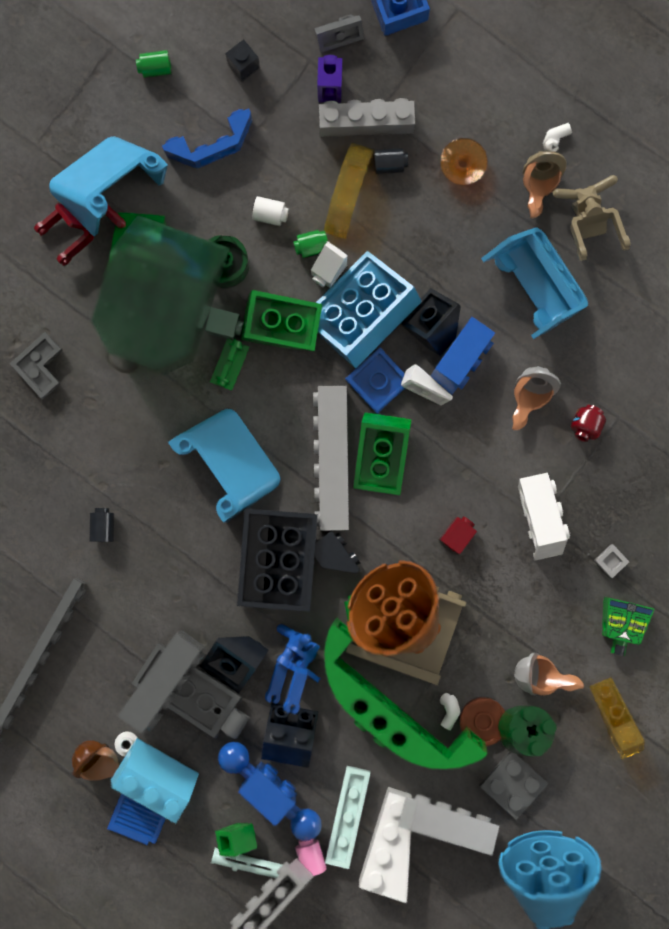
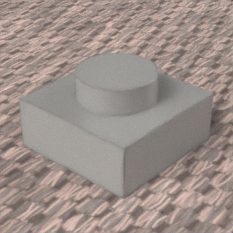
M613 544L607 547L594 560L609 578H613L629 563Z

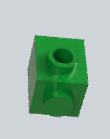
M235 823L215 831L219 856L236 857L257 848L253 823Z

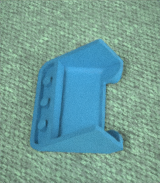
M109 137L53 177L50 181L49 189L51 194L95 236L99 231L100 218L106 214L108 207L105 197L101 195L102 192L138 165L160 186L164 183L168 164L154 152L118 137Z
M224 409L168 442L171 448L180 455L189 454L197 449L220 482L227 495L218 501L216 511L224 523L229 522L242 513L245 508H249L265 497L280 484L278 471L234 410Z

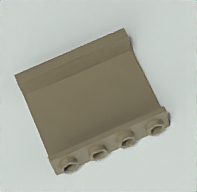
M448 591L446 595L438 592L441 631L437 634L433 643L420 654L413 652L395 655H376L364 650L354 640L346 647L345 651L346 653L438 685L439 673L462 607H465L466 602L461 600L462 595Z

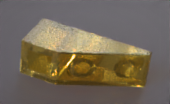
M612 677L589 686L621 759L644 751L645 741Z

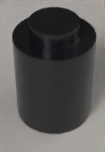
M403 148L374 150L375 174L404 172V167H408V153H403Z
M95 508V513H90L89 542H114V513H109V508Z

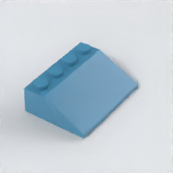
M367 251L316 302L322 304L318 334L354 368H357L422 300L414 286Z

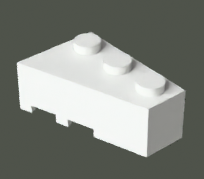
M548 473L519 479L518 490L524 516L527 517L530 528L528 534L529 538H533L536 549L535 553H533L534 560L562 555L570 535L567 525H563L561 516H563L561 503L556 502L554 496L557 493L554 480L549 479Z

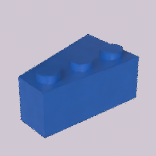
M471 317L434 369L431 377L451 395H453L457 388L462 390L470 379L467 376L469 370L474 372L482 360L478 358L480 354L484 353L486 355L494 344L490 340L495 332Z

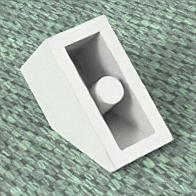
M327 241L311 269V275L314 276L313 281L321 287L326 285L331 288L347 266V255Z

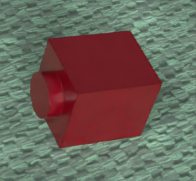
M465 516L462 519L455 517L439 538V541L456 554H460L477 531L473 529L475 524Z

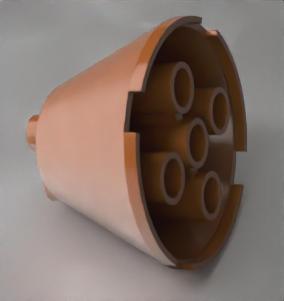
M399 561L396 564H383L375 568L359 582L349 600L348 608L350 612L347 626L350 635L360 647L372 654L395 655L413 652L420 654L433 643L437 634L441 631L436 584L430 574L415 563Z

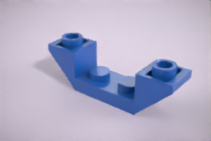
M239 109L234 111L230 117H227L233 136H222L212 145L197 147L193 153L190 152L184 136L170 138L166 141V144L162 145L166 157L198 169L240 151L252 122L250 110Z

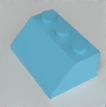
M136 738L111 778V784L113 789L176 823L190 800L199 773Z

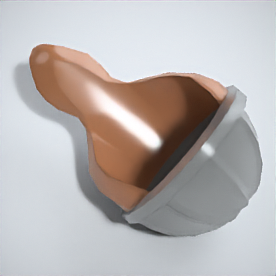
M540 366L527 368L516 380L514 396L518 406L512 416L513 430L523 428L527 424L528 414L548 404L552 396L559 391L561 385L559 378L550 373L547 368Z
M531 653L530 656L521 659L516 665L514 676L518 686L533 696L550 695L556 689H564L571 692L584 688L583 682L577 676L560 674L548 658L540 656L538 653Z

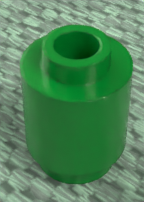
M315 230L297 235V240L293 241L296 254H301L302 258H307L320 254L328 239L325 230L320 232Z

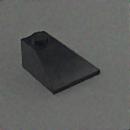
M430 288L421 298L422 302L400 324L426 348L441 356L456 339L461 306Z
M250 636L218 638L200 667L239 694L269 650Z

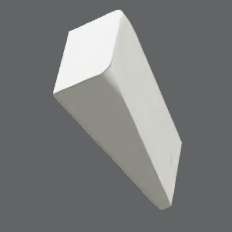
M413 365L406 370L401 383L402 387L439 405L452 400L453 396L419 366Z

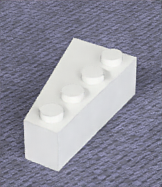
M388 787L361 871L359 888L407 903L411 831L400 828L398 825L405 798H412L409 793Z

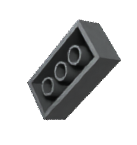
M183 630L177 632L118 717L141 734L146 729L151 731L163 716L160 713L161 709L166 710L177 696L174 693L175 689H181L191 676L188 673L191 667L195 669L204 658L205 654L202 651L205 646Z

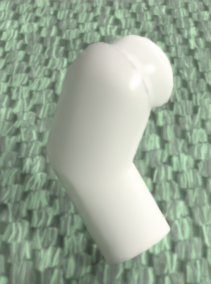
M569 123L547 131L543 142L546 152H556L559 148L560 138L572 134Z

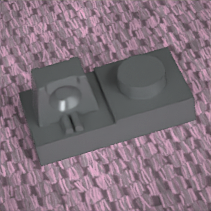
M350 14L342 18L340 17L339 22L336 21L314 28L320 53L365 39L360 15L353 16Z

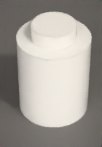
M257 196L254 203L252 220L280 226L282 222H286L289 208H285V202Z

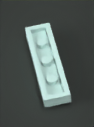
M351 766L346 767L325 864L349 869L371 773L369 770Z

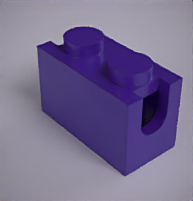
M326 55L323 58L318 57L317 90L319 103L327 101L341 103L342 58L334 55Z

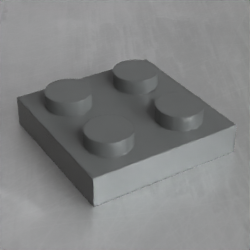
M509 751L479 786L517 820L549 783L517 754Z

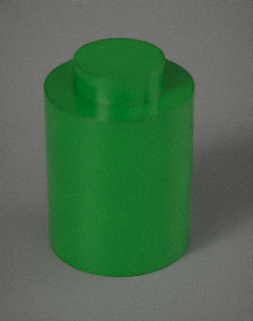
M168 50L139 54L140 59H136L138 74L142 73L143 78L172 74Z

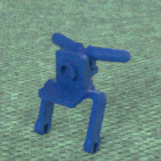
M279 624L277 632L289 638V642L282 655H279L276 660L270 686L265 694V700L268 702L272 701L275 704L280 701V694L287 670H293V679L283 709L287 713L296 714L299 711V702L306 678L317 683L321 679L307 669L309 663L316 658L320 646L311 642L310 635L300 634L284 624Z

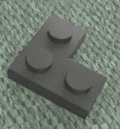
M44 332L17 356L10 365L41 399H45L61 384L45 366L63 350Z

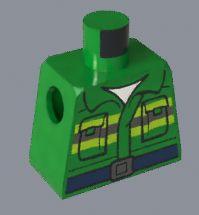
M604 597L602 636L613 639L610 653L625 656L628 642L640 645L653 615L654 608Z

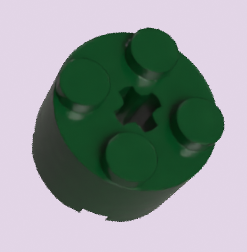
M222 235L214 236L202 247L200 266L206 278L212 284L227 289L240 284L245 279L250 268L249 258L244 245L237 238ZM224 258L229 263L227 265L221 264L220 260Z
M519 705L511 707L503 713L498 724V731H500V740L503 746L510 752L525 756H541L553 743L556 724L545 710L535 706Z

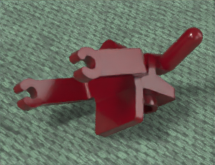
M57 203L55 206L56 210L43 221L38 222L34 226V230L42 236L63 218L69 227L84 231V234L57 256V261L62 266H66L74 256L93 241L94 236L61 203ZM107 203L108 207L105 215L118 228H124L126 221Z

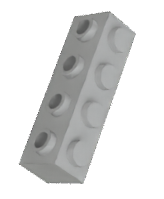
M399 98L394 100V102H385L383 99H375L368 103H361L359 100H351L338 104L336 101L324 102V104H319L320 137L413 133L415 127L414 101Z
M416 795L415 799L405 798L398 827L485 854H493L499 826L490 823L491 818L477 814L476 818L470 817V811L457 808L456 812L450 810L451 805L438 801L435 806L430 804L431 799Z
M297 858L291 864L286 861L277 870L276 873L279 875L275 881L270 879L261 888L264 893L259 898L255 895L245 906L248 909L243 915L240 912L230 922L233 926L231 929H266L314 876Z

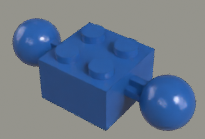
M229 742L220 749L218 754L220 767L227 773H240L245 778L240 786L239 793L274 826L286 816L291 820L290 827L293 835L299 840L310 841L318 836L322 827L320 816L312 809H299L295 805L297 793L294 792L296 790L295 786L287 779L281 780L277 776L278 771L270 763L265 765L261 761L255 768L249 762L247 748L239 742Z

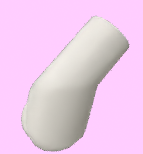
M444 693L440 698V703L444 705L446 715L440 725L451 731L460 715V708L454 695Z

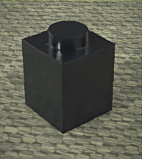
M244 39L225 53L227 64L242 82L260 68L259 57Z

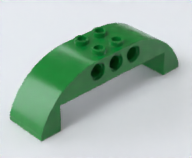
M339 618L334 620L326 639L324 654L325 670L329 685L336 699L344 710L355 719L354 723L359 729L364 732L368 730L374 735L373 739L379 746L383 748L387 746L398 756L427 768H459L475 763L487 755L484 740L467 726L447 748L339 657L353 638L346 624ZM357 701H364L367 703V705L361 706L357 703ZM376 717H383L386 720L383 722L378 721ZM396 733H402V734H404L405 736H403V737H397V736H395V734H396Z

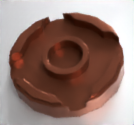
M479 697L473 699L463 707L460 714L459 724L461 730L463 731L467 726L484 740L486 746L496 744L501 739L498 724L505 710L497 701L491 698Z

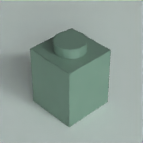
M211 307L205 331L209 335L233 340L236 339V335H241L243 322L240 321V315L237 313Z

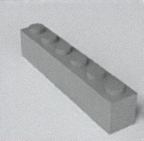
M318 386V392H313V407H318V416L313 417L314 430H318V440H314V454H319V464H314V478H319V487L314 488L315 502H319V511H315V514H318L317 526H320V531L349 530L347 386Z

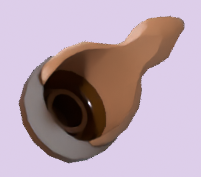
M85 741L75 749L73 754L72 766L74 771L72 775L75 778H83L90 781L112 778L119 767L117 755L105 743Z

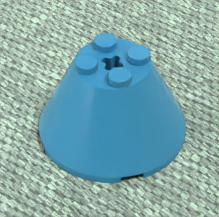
M542 830L520 835L508 843V848L504 853L501 852L499 859V868L503 879L528 918L536 924L538 929L571 925L574 922L575 915L598 882L601 873L600 859L594 848L577 836L575 840L562 836L560 831Z

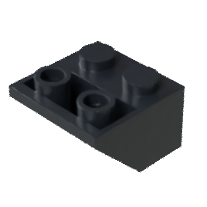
M271 703L261 759L309 768L319 711L299 708V711L293 714L285 712L283 709L284 705Z

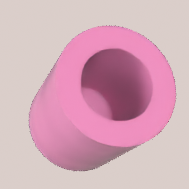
M317 839L310 841L299 840V845L295 847L299 861L313 876L326 871L327 867L319 841Z

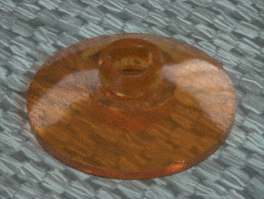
M459 138L451 141L442 151L440 158L443 174L448 180L459 185H469L478 181L484 175L488 163L484 148L478 142L469 138ZM465 161L467 166L462 168L459 166V162Z

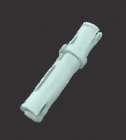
M217 848L214 850L211 862L212 864L230 867L232 871L237 872V869L272 878L279 876L276 872L282 866V864L242 854L236 857L219 856ZM226 858L234 859V860H237V861L246 862V864L239 863V862H235V861H231V860H226ZM251 864L271 868V870L251 866Z

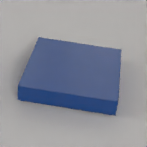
M381 347L345 378L349 385L376 414L405 389L401 385L405 373Z

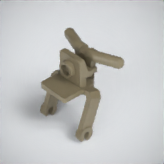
M611 175L585 189L557 188L553 191L555 198L577 199V202L573 203L576 217H573L570 229L580 261L586 260L587 251L582 239L605 234L607 231V219L609 218L613 221L622 250L630 249V239L626 235L618 211L614 208L605 209V207H601L600 195L597 196L598 193L617 183L618 178L615 175Z

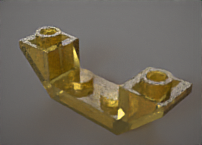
M351 143L344 158L330 202L324 227L327 234L346 239L352 222L353 211L374 149Z

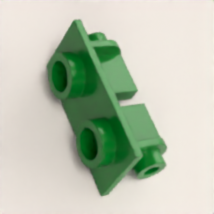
M227 338L210 382L232 391L249 346L242 344L238 340Z

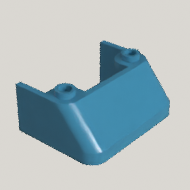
M533 228L508 237L481 258L483 262L495 259V264L501 271H513L538 310L534 312L533 321L539 330L531 335L533 339L552 330L588 306L585 294L545 233L539 228Z

